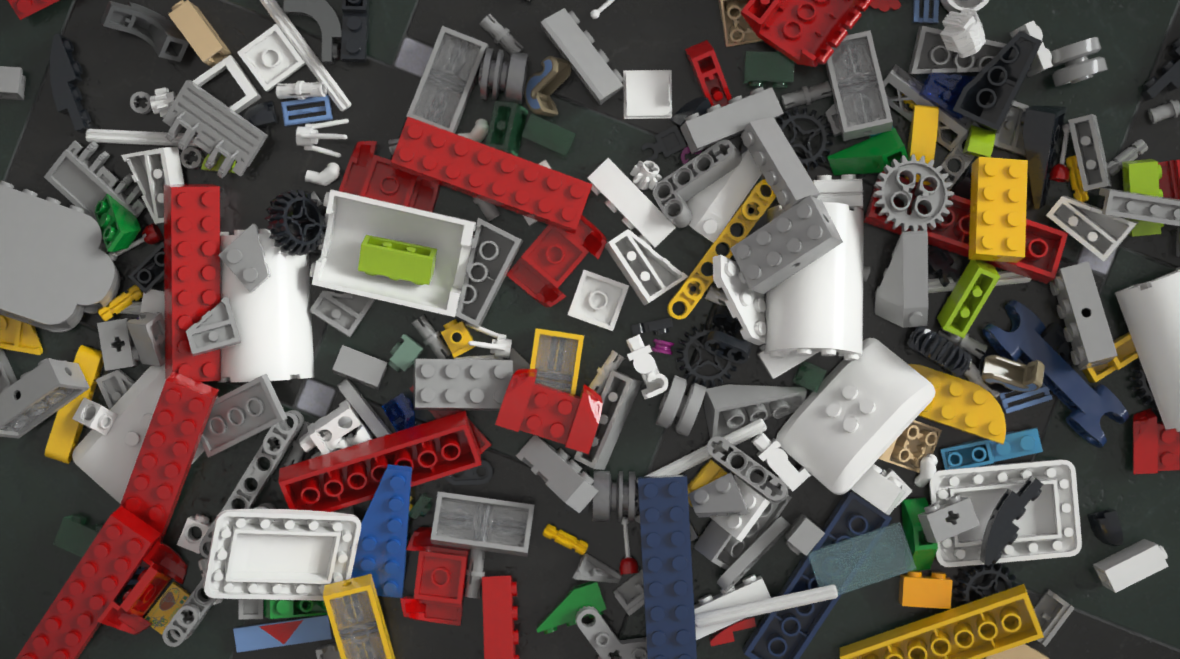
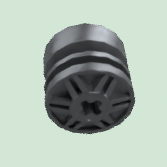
M487 48L485 56L481 61L479 72L480 99L487 100L489 89H493V101L497 100L501 90L505 91V101L507 103L522 104L529 55L527 53L512 52L509 62H505L503 50L499 49L497 60H493L494 49Z
M594 471L593 486L599 492L593 497V522H609L611 511H616L618 522H622V511H627L628 522L634 523L638 509L639 492L635 472H629V482H623V471H619L617 482H612L610 471Z

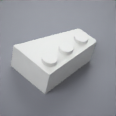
M166 147L121 155L133 173L131 176L134 182H137L143 194L141 197L154 223H164V185L184 184L178 147Z
M1062 196L1046 215L1102 261H1106L1139 223L1128 218L1102 214L1103 209L1068 196Z
M629 229L605 245V248L644 306L689 277L674 267L666 258L660 256L651 246Z

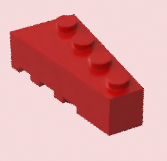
M511 576L482 577L484 659H519V655H516L515 645H519L518 630H514V621L518 620V607L513 606V596H517V582H512Z

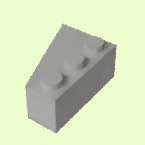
M533 435L516 455L518 459L531 467V471L535 475H539L559 498L578 513L599 492L592 485L594 479L584 471L580 473L582 467L574 460L568 461L571 457L561 448L558 450L554 449L536 435Z

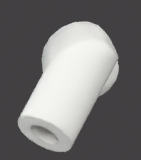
M478 119L470 133H459L458 135L481 143L489 133L490 127L487 120Z
M332 162L320 173L307 170L305 182L327 186L338 178L340 167Z
M927 454L920 461V474L914 481L916 486L923 488L930 482V479L936 472L935 465L938 463L935 455Z

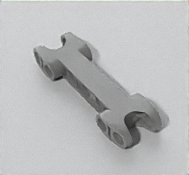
M290 410L285 412L287 417L290 416L293 419V427L287 424L286 419L270 428L263 440V444L221 512L236 509L234 506L236 498L244 501V509L252 508L282 457L291 447L293 440H295L303 427L304 417L299 411ZM261 457L269 459L270 468L268 470L260 467L259 461ZM252 477L257 481L258 486L256 490L248 488V478ZM215 520L199 545L201 555L207 559L209 554L205 551L204 546L206 543V547L210 551Z
M263 503L254 509H276V507L271 503ZM205 576L164 629L162 638L168 646H179L184 640L188 639L217 600V598H203L201 590L204 588ZM169 630H170L171 636H172L175 640H177V642H172V641H170V639L168 638V631H169Z

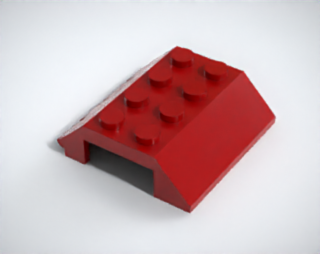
M749 0L741 10V15L755 34L764 42L799 65L816 67L818 64L826 63L834 52L831 47L837 48L848 34L846 29H852L862 16L860 11L865 12L873 0Z

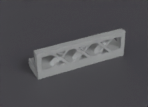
M895 64L883 80L884 88L888 83L897 88L898 96L890 97L886 94L889 106L911 122L913 111H908L904 108L903 100H913L916 105L939 107L936 141L949 151H952L969 131L973 123L971 120L953 111L954 107ZM942 129H951L958 135L950 142L943 137Z
M1100 188L1099 195L1105 196L1102 211L1104 215L1180 226V200Z

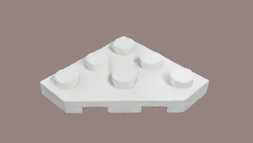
M723 255L714 256L713 280L717 288L722 287L727 297L724 302L732 317L738 318L742 326L740 333L743 339L756 345L766 344L767 327L765 324L766 304L764 294L749 288L737 262Z

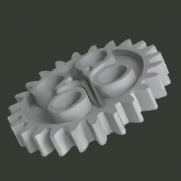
M915 154L911 155L909 161L903 155L900 158V163L893 159L891 162L892 167L886 165L883 168L885 173H879L877 176L882 182L879 181L874 184V187L879 189V191L873 194V197L880 198L874 206H882V210L878 215L886 214L888 216L884 223H889L892 220L894 222L893 229L895 230L900 225L902 226V232H906L908 228L911 231H917L918 228L920 231L927 230V226L933 230L936 228L935 222L941 224L944 221L942 216H947L950 213L945 207L953 205V202L947 198H951L954 195V192L947 191L953 183L944 181L949 174L941 175L939 173L942 166L934 168L933 159L928 164L925 163V156L916 161ZM916 174H919L920 179L914 193L917 197L912 202L911 215H908L907 210L912 199V193L910 192L915 187ZM899 175L907 176L910 183L908 185L901 183ZM923 182H930L933 186V191L926 190ZM893 199H901L904 207L899 208L895 206ZM917 205H924L928 213L921 214L917 209Z

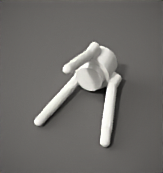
M341 119L316 124L306 123L305 127L298 126L296 130L297 146H304V150L316 151L340 158V153L314 146L313 144H317L318 139H347V135L318 133V130L314 129L346 124L349 120Z
M469 322L465 323L466 326L496 338L492 339V344L476 341L468 342L470 346L491 349L490 353L495 355L465 356L454 359L503 360V358H509L512 340L506 339V335L498 334L481 326L477 327Z

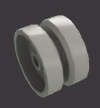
M1098 37L1079 41L1050 52L1052 55V67L1065 64V68L1059 69L1052 74L1055 87L1092 78L1095 74L1108 70L1105 58L1096 57L1088 60V56L1101 50Z
M674 375L660 403V411L655 424L669 428L675 416H677L676 432L688 437L700 410L707 387L694 383L689 388L687 395H684L687 381Z

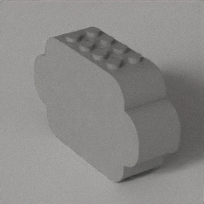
M0 181V315L50 332L63 333L73 329L80 322L83 313L96 314L102 306L107 307L116 298L121 279L118 269L107 255L102 230L97 221L85 214L82 208L70 205L68 208L60 205L61 202L54 198L47 197L44 200L37 197L38 194L31 190L23 189L21 192L13 189L14 185Z

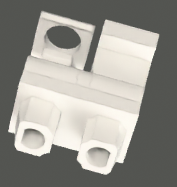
M640 334L626 340L631 353L627 354L629 361L634 360V368L641 373L647 387L641 390L644 399L666 391L668 379L659 373L654 358L648 354L652 352L650 345L644 346Z
M346 399L330 414L308 425V432L299 439V444L306 453L317 446L320 451L311 456V458H315L372 440L373 436ZM358 427L355 436H353V434L350 433L346 438L343 437L344 435Z
M760 433L751 441L759 450L756 455L763 462L767 463L778 475L777 477L791 491H794L811 476L804 467L797 471L788 461L786 452L779 448L781 444L775 438L770 441L764 433Z

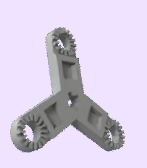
M583 606V608L577 611L575 615L576 623L599 654L597 659H611L609 653H614L616 650L619 656H614L613 659H648L646 637L619 640L596 608ZM592 614L595 619H593L591 624L582 623L584 615Z

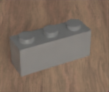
M1090 114L1068 120L1084 191L1090 192L1100 188L1111 187L1112 184L1096 115Z

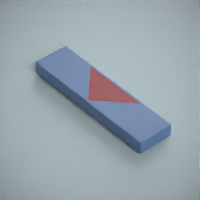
M328 615L235 627L233 629L237 653L333 638Z

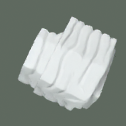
M965 8L961 10V13L950 11L949 15H946L947 17L942 21L945 28L940 33L946 49L957 52L961 58L976 54L986 42L983 26L977 12Z

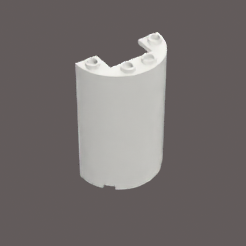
M331 189L330 192H326L323 206H326L327 209L323 224L327 227L325 237L320 239L322 243L319 245V250H322L321 257L316 263L311 265L310 277H313L312 285L452 317L456 316L472 249L473 231L476 230V222ZM371 235L437 249L434 275L430 284L416 285L412 281L392 280L387 276H372L358 271L360 249L365 236Z
M823 202L843 243L766 292L765 324L767 333L764 354H770L771 358H785V355H789L790 351H797V355H811V352H821L822 356H836V352H838V356H844V360L849 361L858 360L859 357H862L864 211L855 207L854 211L849 210V205ZM781 205L774 206L767 211V223L785 212Z
M259 229L260 243L264 248L265 262L268 264L271 276L255 291L250 292L220 258V302L224 297H228L241 343L221 348V381L218 382H250L265 374L268 375L270 381L314 378L312 313L309 312L311 308L309 253L302 256L288 255V252H281L280 247L274 246L275 239L269 238L271 235L270 230ZM234 230V235H229V232H220V253L245 230Z
M1178 267L1174 272L1149 282L1135 284L1115 292L1164 427L1165 429L1175 428L1177 432H1180V267Z

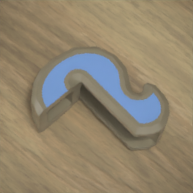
M548 56L541 62L543 71L535 72L529 77L524 94L526 104L532 113L553 118L559 113L550 95L570 76L571 64L565 59Z
M989 355L984 359L981 378L989 384L999 383L1010 390L1030 392L1042 387L1045 366L1039 360L1024 365L997 355Z

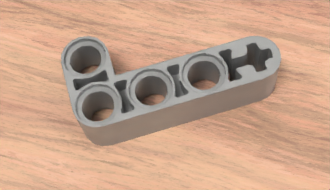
M720 140L658 182L653 188V197L664 216L678 228H684L690 224L692 213L686 201L736 168L742 161V155L729 140Z

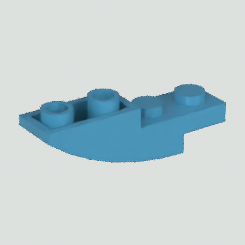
M1037 427L1017 432H1007L1003 445L981 438L940 449L945 470L978 467L993 464L996 461L1043 452Z

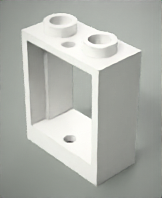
M229 55L192 82L201 87L227 68L246 94L245 97L229 107L239 114L262 97L235 58Z

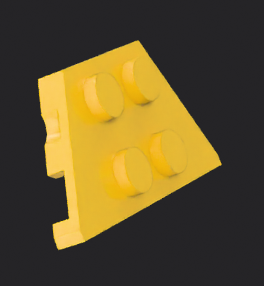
M0 315V348L35 355L43 353L35 326Z

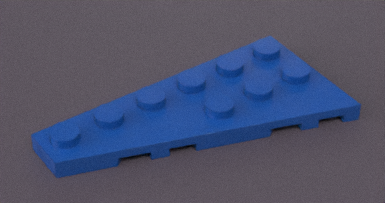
M387 465L366 514L361 521V532L351 579L372 574L378 596L402 598L404 593L412 467Z

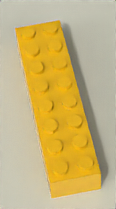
M1022 584L840 648V659H982L1038 640L1044 636L1025 585Z

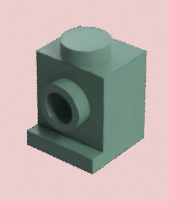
M403 334L401 338L404 342H397L390 351L393 356L388 362L398 372L401 369L406 372L425 349L410 336Z

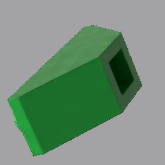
M108 194L97 203L94 213L102 230V237L107 251L115 252L129 248L141 230L137 217Z
M926 497L904 499L901 502L906 571L928 570L932 566L938 549V543L927 542L918 518V514L925 512L924 508L929 506Z

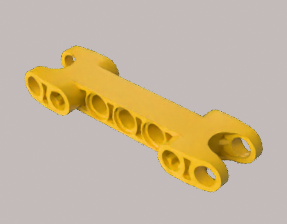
M766 179L761 180L755 185L716 241L672 297L667 306L668 314L672 318H686L714 281L713 274L711 276L703 275L701 267L706 262L713 265V257L718 256L716 246L719 243H725L729 248V252L725 257L730 259L733 255L730 248L745 239L776 198L772 189L770 197H765L761 194L760 188L762 185H766L771 189ZM749 208L754 209V212L752 214L748 212ZM738 223L743 227V234L740 237H735L731 234L730 227L732 224ZM691 286L696 287L695 292H692L690 290ZM678 301L682 302L685 306L684 313L679 316L675 315L672 310L673 304Z

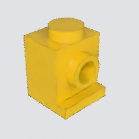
M454 319L443 325L445 330L441 334L454 358L476 347L468 344L469 341L474 340L464 321L458 323ZM456 332L462 336L459 342L453 340V334Z

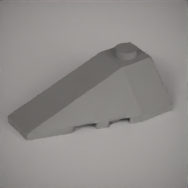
M927 230L902 232L892 253L890 265L883 273L884 278L881 285L875 291L874 312L876 315L903 328L927 326L928 232Z
M732 384L706 389L704 409L710 439L716 436L724 437L760 418L763 421L772 417L779 419L795 412L806 399V389L804 387Z

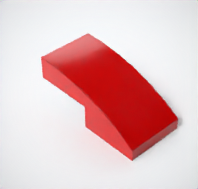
M754 616L744 618L714 632L709 637L711 647L734 642L733 632L756 627Z

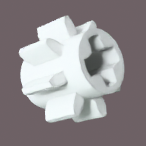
M166 87L155 89L156 95L150 96L153 113H160V117L163 118L177 97L175 91L169 92V89Z
M639 161L630 173V175L634 176L633 184L641 190H647L648 188L653 190L654 186L662 179V176L658 174L660 171L658 165L652 161H644V163Z

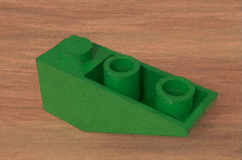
M895 128L827 157L833 175L881 173L886 165L892 167L891 162L893 159L900 163V158L903 155L909 161L905 146Z
M589 581L574 586L537 625V633L542 631L544 634L558 630L557 626L565 623L567 626L577 624L575 615L583 606L594 607L600 615H603V610H606V603L598 581ZM586 614L583 616H589L590 619L594 618V615L592 614Z
M263 599V616L269 619L328 615L324 601Z

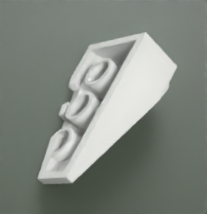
M749 150L741 154L742 161L736 168L686 201L692 213V220L688 225L713 243L762 175Z

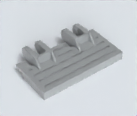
M191 80L185 81L162 120L171 127L165 137L170 142L177 137L182 127L187 129L178 144L181 150H185L196 132L198 133L193 143L210 154L204 165L209 170L216 165L218 159L223 154L226 158L217 172L220 178H223L228 173L235 160L237 163L232 171L242 176L268 137L263 131Z
M76 140L73 141L44 176L75 206L82 208L85 214L91 216L96 221L95 207L100 200L104 199L106 194L110 195L136 217L146 208L145 203L138 199L142 194L139 185L134 188L129 196L123 193L133 182L130 173L113 189L119 179L103 166L110 156L106 151L101 153L93 164L88 161L99 146L95 141L91 142L79 157L77 155L83 147Z

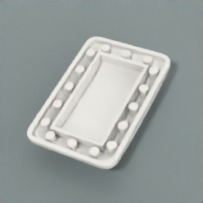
M868 338L863 341L862 357L854 361L843 359L783 425L777 434L776 440L781 444L780 447L832 493L837 495L845 494L935 397V388L931 382L879 340Z
M165 364L161 367L151 365L110 409L118 414L106 436L91 430L75 447L72 454L75 464L120 504L166 381ZM201 441L198 445L192 464L205 451Z
M1060 459L936 471L929 482L931 505L936 503L939 506L947 503V498L954 495L968 497L972 502L980 524L977 527L938 542L937 561L944 567L984 564L980 561L981 545L987 523L994 508L1007 489L1017 493L1030 476L1037 478L1044 484L1040 488L1042 492L1036 500H1030L1024 507L1026 509L1024 515L1019 520L1015 519L1013 521L1020 528L1017 531L1018 537L1011 545L1007 544L1001 552L1003 554L996 563L1071 557L1078 554L1082 548L1074 465L1068 460Z
M292 509L224 510L217 515L214 523L203 585L204 592L210 598L324 601V585L351 579L361 532V522L356 515L325 511Z

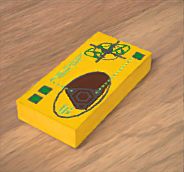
M174 581L145 619L151 622V627L162 635L166 626L191 594Z

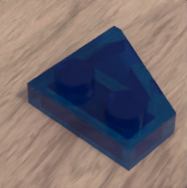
M930 73L919 96L953 117L962 119L963 116L953 111L963 88L976 76Z
M403 393L382 405L396 432L415 426L414 406L411 400L405 397Z

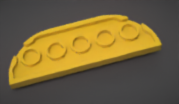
M908 364L931 382L935 388V397L918 415L919 417L1001 445L1004 444L1006 435L1004 413L998 401L989 391L973 382L922 365Z

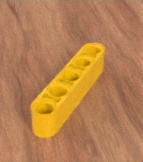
M85 345L79 347L74 363H79L90 388L58 410L44 454L45 457L69 464L72 460L73 451L78 444L84 426L72 418L84 397L92 401L97 386L95 379L100 377L104 364L102 351Z

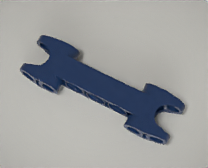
M1010 300L1005 305L1008 316L1012 321L1010 332H1006L989 323L983 329L984 337L1003 358L1015 362L1020 359L1025 365L1035 360L1041 361L1045 366L1043 383L1071 411L1066 417L1069 426L1088 443L1102 448L1107 439L1100 427L1101 417L1106 415L1116 422L1123 424L1129 418L1128 411L1106 386L1097 384L1092 389L1040 336L1046 329L1044 323L1023 304L1016 300Z

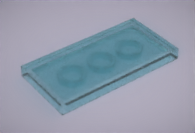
M901 522L811 551L808 554L818 587L834 584L838 595L916 569Z

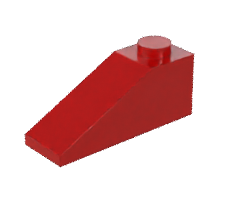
M708 40L685 49L703 96L708 98L711 107L720 104L721 107L728 105V101L732 97L716 53Z

